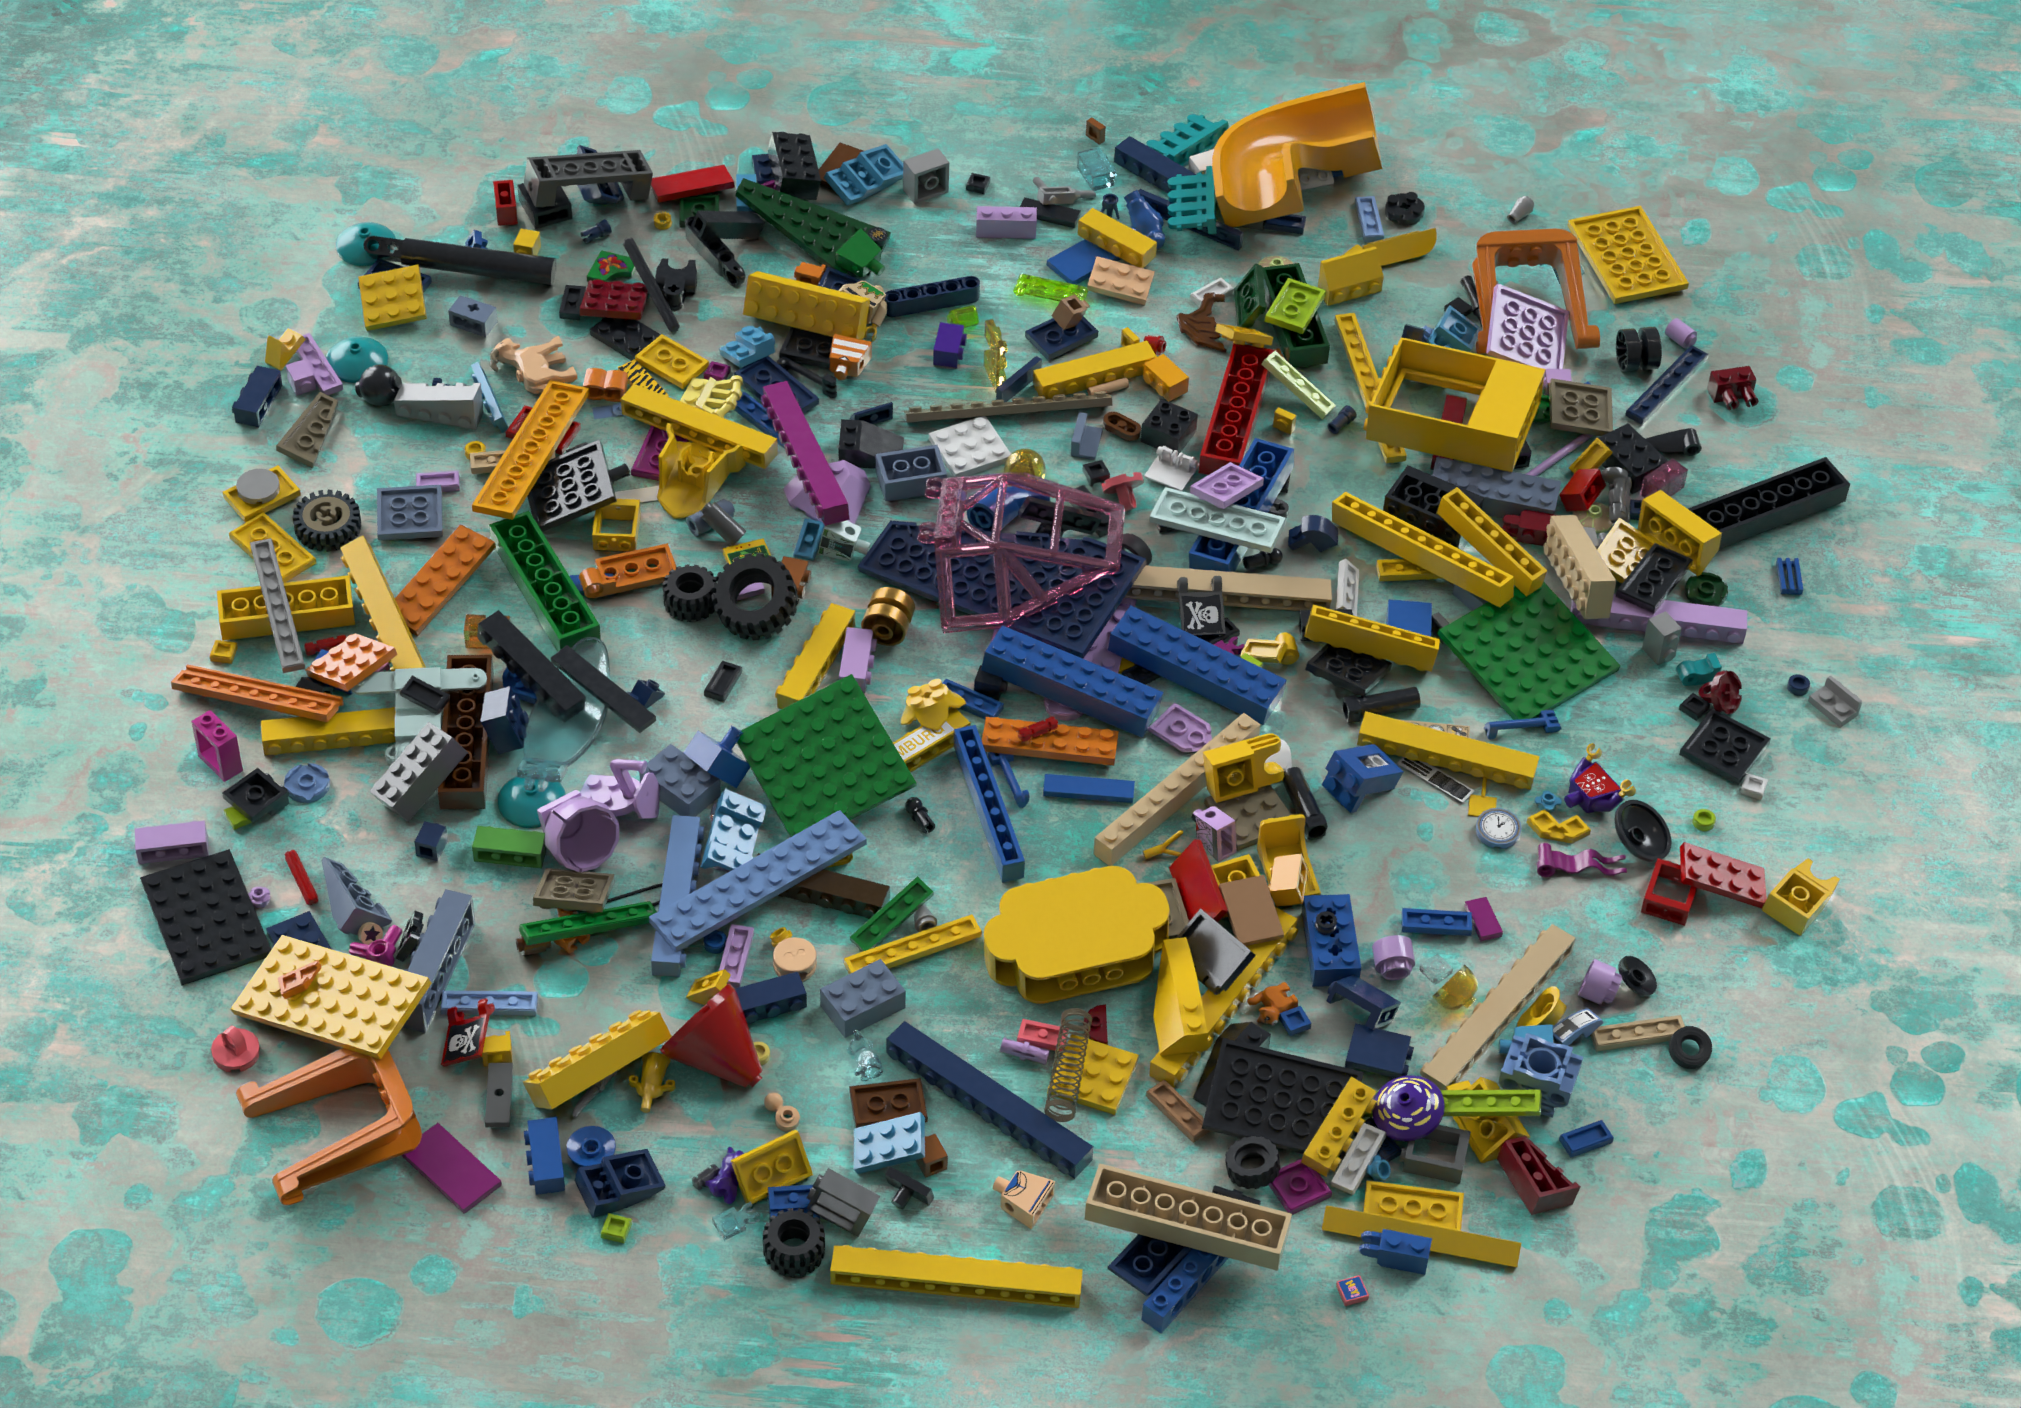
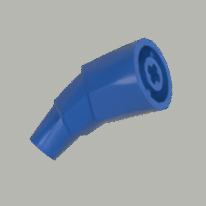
M999 485L968 506V521L974 528H983V531L1000 532L1019 515L1018 511L1027 496L1050 501V491L1048 488L1026 487L1024 485L1009 487Z

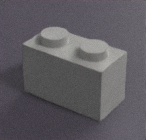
M1666 611L1648 619L1642 649L1657 665L1671 661L1676 656L1682 628Z

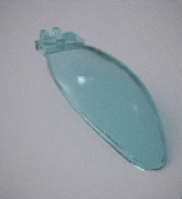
M594 637L584 638L571 648L610 679L608 651L602 640ZM563 671L561 672L586 696L585 709L564 723L559 717L557 718L552 714L550 708L545 703H541L538 699L536 700L529 716V723L526 726L527 737L524 738V758L517 768V777L526 778L524 782L525 790L533 788L535 779L539 780V792H544L547 789L548 781L562 782L568 767L578 760L593 744L607 715L608 708Z

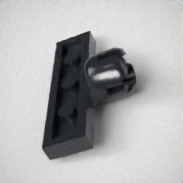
M1027 496L1018 511L1020 518L1040 522L1036 533L1049 534V537L1061 538L1067 530L1093 535L1102 521L1101 515L1098 513Z

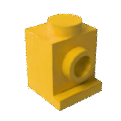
M505 1031V1035H491L485 1038L482 1053L484 1067H487L489 1063H513L510 1031Z

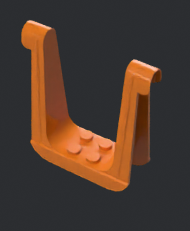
M1556 228L1494 231L1480 237L1476 244L1477 257L1472 263L1483 331L1478 333V342L1475 345L1477 354H1486L1493 293L1496 286L1495 268L1498 266L1517 267L1518 265L1537 266L1538 264H1548L1555 268L1558 273L1566 310L1569 311L1568 318L1575 348L1600 347L1599 328L1596 325H1588L1577 238L1571 232Z
M341 1048L260 1088L255 1081H251L237 1089V1099L244 1115L248 1118L264 1115L363 1083L376 1084L380 1098L386 1105L387 1113L381 1119L277 1173L273 1177L272 1183L283 1205H292L302 1201L304 1198L302 1190L414 1151L420 1144L422 1138L421 1127L416 1118L412 1100L389 1049H387L381 1059Z

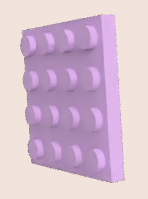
M1498 283L1494 287L1486 354L1498 359L1543 369H1563L1569 311Z

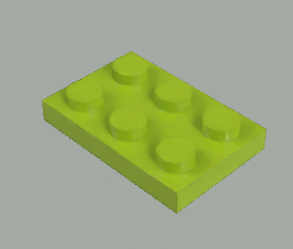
M1288 278L1265 315V322L1303 334L1323 301L1326 290Z

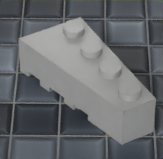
M402 383L394 400L396 416L474 430L477 429L484 413L481 383H473L472 386H465L464 383H456L455 386H446L445 383H437L436 386H429L427 383Z

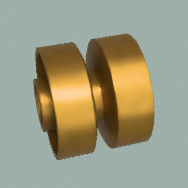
M892 587L879 588L873 592L861 628L871 629L873 631V639H877V644L885 646L898 645L905 639L915 612V603L908 594Z

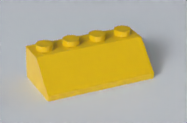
M1662 490L1642 499L1637 530L1661 546L1693 559L1689 570L1697 576L1701 575L1718 552L1722 533Z

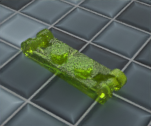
M1020 274L1013 292L1017 296L1025 294L1060 302L1061 299L1074 294L1080 301H1083L1087 297L1088 289L1080 285Z

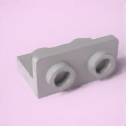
M1832 676L1827 677L1825 686L1811 694L1808 699L1809 703L1840 728L1859 715L1862 700L1857 695L1849 691Z

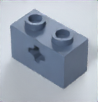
M461 295L448 310L450 326L483 337H487L498 323L496 307Z

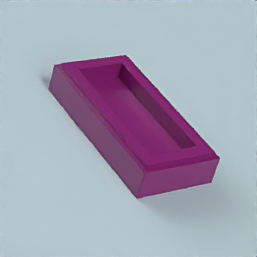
M1487 897L1465 901L1466 912H1472V925L1480 942L1502 937V928Z

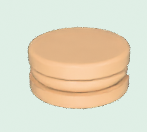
M796 937L788 938L781 941L775 947L773 952V968L778 977L798 972L803 982L815 973L817 954L815 947L809 941Z

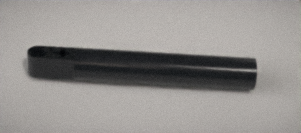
M369 236L363 244L365 251L371 258L401 262L405 266L419 265L420 268L553 285L556 274V258L411 238L401 240ZM379 244L377 250L370 251L371 245Z

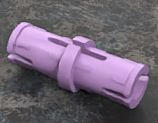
M1006 1037L1003 1038L1000 1047L1001 1053L1004 1052L1020 1057V1060L1025 1061V1059L1043 1065H1046L1050 1050L1031 1046L1029 1042L1021 1043Z

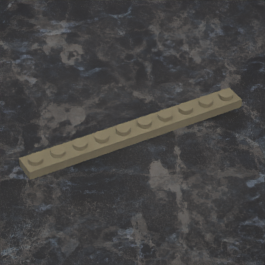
M1098 391L1090 396H1086V393L1073 394L1074 397L1054 395L1053 399L1036 396L1033 397V400L1024 401V398H1014L1012 402L992 400L991 404L975 401L971 402V405L963 406V403H952L950 407L930 405L929 409L913 406L909 407V410H904V418L906 422L1113 406L1112 397L1109 394H1106L1105 391Z

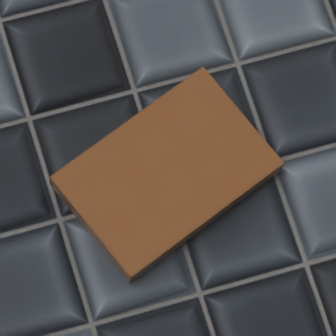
M1264 875L1219 884L1236 939L1245 946L1283 939L1284 933Z

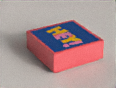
M1360 1275L1337 1281L1336 1287L1345 1306L1369 1299V1294Z

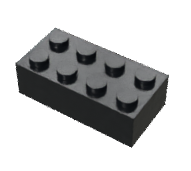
M772 132L768 155L776 190L799 199L817 200L821 178L810 135Z

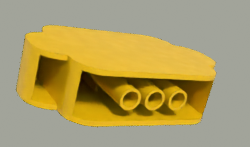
M1119 866L1093 868L1085 872L1070 873L1067 876L1048 878L1035 883H1026L1022 886L1011 888L1001 897L999 904L1000 915L990 919L984 928V957L988 974L996 983L1004 986H1017L1019 994L1025 1000L1036 1004L1054 1002L1143 981L1152 973L1154 954L1162 950L1163 940L1169 939V904L1164 892L1160 888L1149 883H1137L1130 871Z

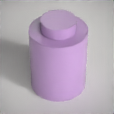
M1678 318L1673 319L1665 330V335L1683 348L1690 347L1697 341V332Z

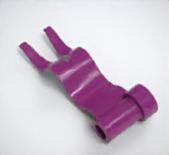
M1541 843L1538 846L1539 861L1537 862V873L1542 877L1554 875L1555 869L1575 874L1590 867L1597 868L1607 876L1627 873V868L1607 869L1597 861L1599 860L1603 864H1613L1617 861L1625 860V855L1607 858L1594 849H1586L1577 855L1571 856L1560 851H1552L1551 845L1548 843Z

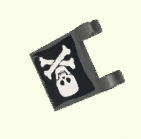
M1214 576L1211 579L1213 592L1188 593L1187 577H1180L1177 580L1182 630L1194 636L1226 634L1221 576Z

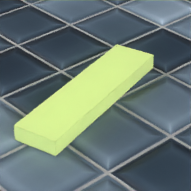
M1276 351L1263 361L1262 365L1321 419L1325 418L1335 408L1336 405Z

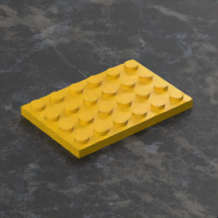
M1641 205L1568 220L1567 226L1577 238L1578 245L1614 304L1688 289L1689 282Z

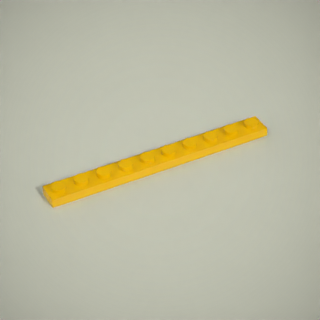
M1355 313L1335 315L1334 321L1366 407L1367 402L1371 401L1372 391L1376 390L1377 372ZM1378 442L1386 464L1406 461L1407 454L1404 448Z

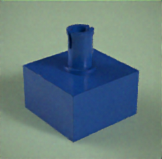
M732 725L721 742L698 730L683 752L705 771L735 788L738 787L750 769V765L732 750L741 735H743L742 731Z

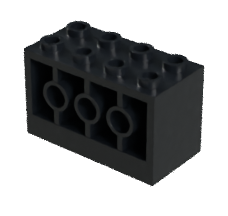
M1407 465L1386 494L1383 511L1463 550L1468 541L1437 514L1441 498L1458 487L1482 510L1484 497Z

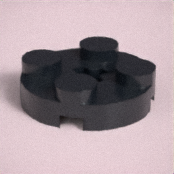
M1415 192L1388 196L1385 205V215L1390 221L1393 222L1394 219L1399 221V225L1409 226L1417 224L1420 218L1424 216L1425 205Z

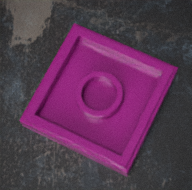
M1302 1159L1282 1167L1275 1181L1268 1184L1287 1213L1292 1215L1332 1197V1191L1320 1174L1301 1163Z

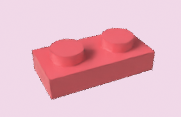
M1022 1019L1017 1042L1024 1043L1026 1041L1031 1046L1055 1051L1060 1026Z

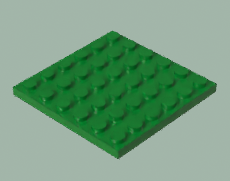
M1543 582L1542 587L1528 596L1515 586L1513 598L1503 606L1498 607L1487 602L1439 629L1437 634L1513 720L1539 718L1541 711L1552 710L1619 671L1621 666L1545 582Z
M852 674L740 730L743 732V735H741L736 743L790 837L839 810L849 820H852L917 786L914 777Z

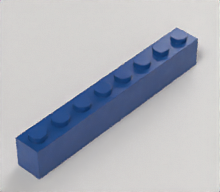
M972 725L954 729L953 747L1001 882L1024 878L1025 860L977 727Z

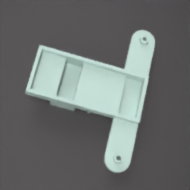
M440 667L395 669V671L373 672L351 690L356 694L395 693L397 759L405 747L413 741L428 722L442 730V711L436 715L400 696L401 689L412 675L442 691L480 689L487 682L486 673L478 668L440 669Z

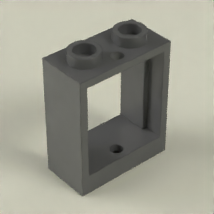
M1438 1125L1433 1132L1423 1137V1139L1458 1146L1454 1163L1413 1155L1415 1140L1404 1141L1408 1143L1407 1148L1402 1147L1400 1161L1404 1162L1402 1172L1460 1184L1471 1131Z
M828 1168L824 1176L819 1174L807 1196L810 1203L806 1209L859 1237L880 1195Z

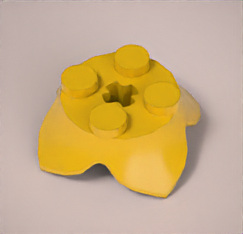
M934 679L929 684H924L920 687L913 686L907 691L906 708L901 717V725H909L913 720L916 721L917 719L920 725L925 728L938 731L948 718V708H960L966 704V701L960 695L948 689L945 684H942L940 679Z

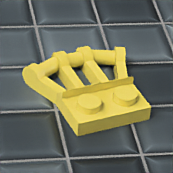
M738 375L721 381H716L712 377L709 380L692 378L680 401L724 418L725 414L735 409L736 401L740 400L742 396L741 386L743 385V379Z

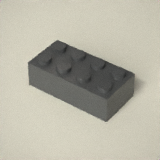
M428 722L413 741L405 747L401 755L390 765L383 776L376 781L369 792L385 807L409 822L468 752L453 737Z

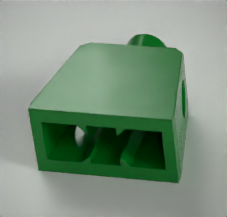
M861 228L836 251L835 263L859 277H864L870 271L880 276L885 270V266L880 263L882 254L880 247Z

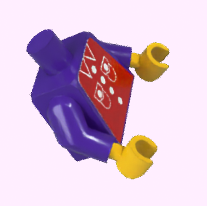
M1594 743L1587 746V757H1583L1574 769L1569 779V794L1564 797V801L1569 808L1579 805L1588 814L1593 812H1611L1625 800V796L1631 797L1636 793V789L1634 786H1631L1632 783L1629 779L1623 780L1619 786L1597 762H1591L1593 759H1599L1602 755L1600 748L1595 753H1591L1595 748Z

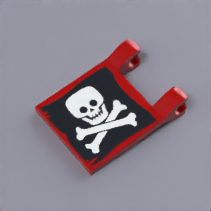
M487 998L478 1001L479 1016L463 1020L464 1013L462 1011L457 1012L458 1008L456 1006L448 1009L449 1025L441 1061L443 1067L482 1057L489 1016L495 1010L493 1003L487 1004Z

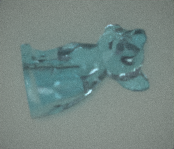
M855 1029V1037L851 1040L847 1053L855 1055L854 1059L857 1063V1069L854 1070L855 1076L861 1075L860 1079L865 1082L882 1075L883 1067L878 1055L871 1050L873 1042L867 1040L858 1029Z

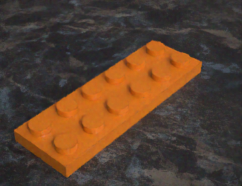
M461 524L395 597L410 633L418 636L496 548L494 541Z
M986 717L982 736L985 752L1112 766L1115 764L1119 731L1058 724L1057 729L1035 738L1031 737L1030 740L1022 742L1018 738V730L1036 722Z

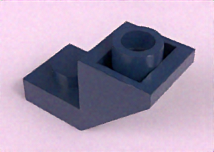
M638 679L632 691L627 692L645 708H649L665 695V692L659 689L660 685L651 679L647 681Z

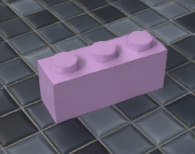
M977 206L976 237L1036 239L1037 208Z
M847 627L839 680L852 674L863 693L866 692V686L871 685L872 672H869V668L874 667V655L871 654L876 652L877 639H873V631L871 629Z
M205 821L135 828V850L138 864L209 856Z

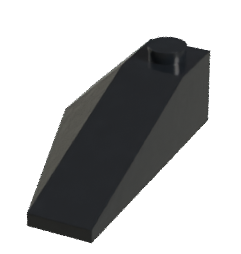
M1253 1022L1230 1024L1216 1039L1193 1099L1207 1107L1223 1038L1269 1049L1271 1034Z

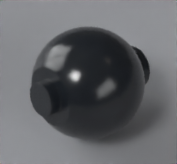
M380 364L373 365L362 373L360 380L355 384V390L360 398L363 397L368 403L375 406H386L394 402L402 386V380L391 367Z

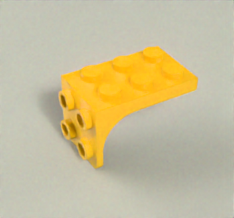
M1303 814L1289 815L1261 821L1257 851L1268 884H1271L1270 869L1274 866L1275 857L1302 854L1308 868L1304 896L1321 895L1306 849L1304 834L1305 816Z

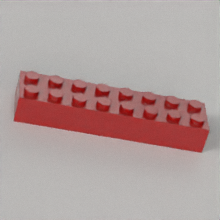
M1233 343L1201 450L1198 473L1210 475L1230 462L1237 466L1240 465L1249 449L1270 377V372L1262 363L1274 350Z

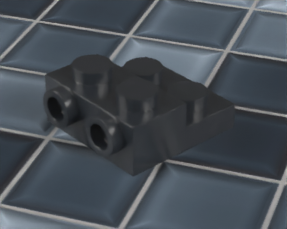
M256 768L222 792L223 799L252 823L267 813L273 816L289 804L288 790L283 785L279 786L270 774L262 772L259 768Z

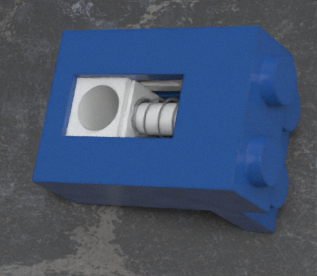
M1375 744L1334 751L1325 768L1328 774L1322 786L1350 813L1357 812L1366 794L1395 789L1404 771Z

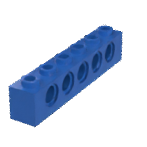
M1192 1249L1143 1303L1141 1320L1162 1334L1228 1258Z

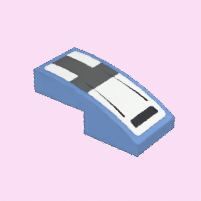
M1583 1009L1553 1026V1038L1560 1044L1569 1046L1581 1034L1587 1038L1604 1022L1590 1009Z

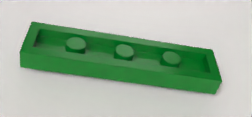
M917 876L850 936V940L862 952L875 948L934 895V892Z

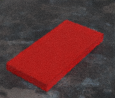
M724 164L652 178L651 190L659 203L735 188L734 180Z
M1194 839L1172 863L1169 870L1172 878L1176 879L1189 922L1201 908L1218 923L1228 912L1202 841Z

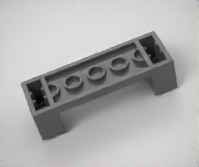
M641 150L527 157L524 185L535 207L555 206L557 186L566 187L569 185L605 184L612 182H621L630 200L649 199L653 172Z

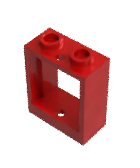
M1657 858L1640 913L1685 926L1697 888L1691 886L1686 903L1653 894L1658 876L1682 883L1681 865Z

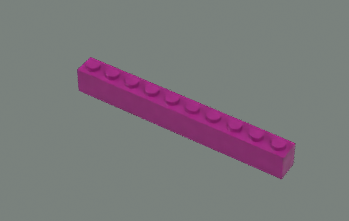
M784 381L763 386L762 405L764 408L767 407L769 419H773L775 432L779 431L780 442L784 444L786 454L790 456L793 468H797L799 481L803 480L804 491L809 493L811 505H815L817 518H821L825 526L850 520L848 502L788 382Z

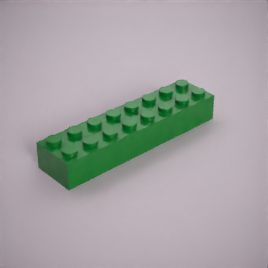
M526 511L515 515L513 520L503 519L489 524L490 539L496 544V552L557 652L567 645L576 652L601 643L600 624L531 513Z

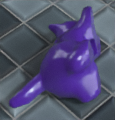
M732 1147L727 1148V1154L721 1162L716 1178L705 1182L713 1196H724L726 1204H731L735 1201L737 1187L739 1186L731 1160L744 1154L740 1150L735 1152Z

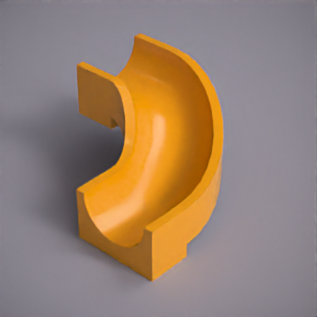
M1365 82L1307 95L1267 107L1244 117L1223 133L1214 148L1212 170L1215 195L1225 225L1237 227L1304 211L1301 186L1298 178V169L1300 168L1325 171L1342 170L1344 178L1382 169L1375 117Z

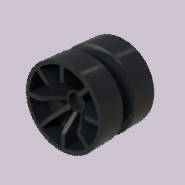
M1656 327L1639 328L1638 333L1634 328L1620 329L1617 332L1616 357L1622 372L1638 371L1639 367L1642 370L1659 369L1662 359V346Z

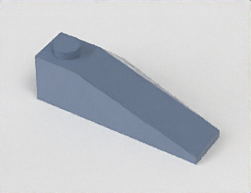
M323 857L322 865L332 916L341 932L358 935L359 928L366 922H373L381 928L391 924L393 920L386 909L380 903H373L370 899L372 894L356 884L358 879L342 863Z

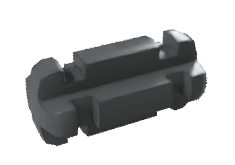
M715 1164L710 1165L711 1168L707 1167L697 1174V1178H692V1184L697 1190H701L702 1186L706 1187L705 1182L715 1179L720 1169Z

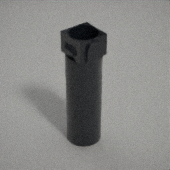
M1410 687L1364 697H1357L1356 695L1344 697L1342 711L1347 723L1359 722L1360 719L1364 718L1365 711L1385 715L1420 708V694L1416 687Z
M1299 767L1288 768L1284 771L1282 782L1297 815L1303 814L1305 816L1304 833L1307 840L1325 836L1328 828L1326 819L1317 805L1302 769Z

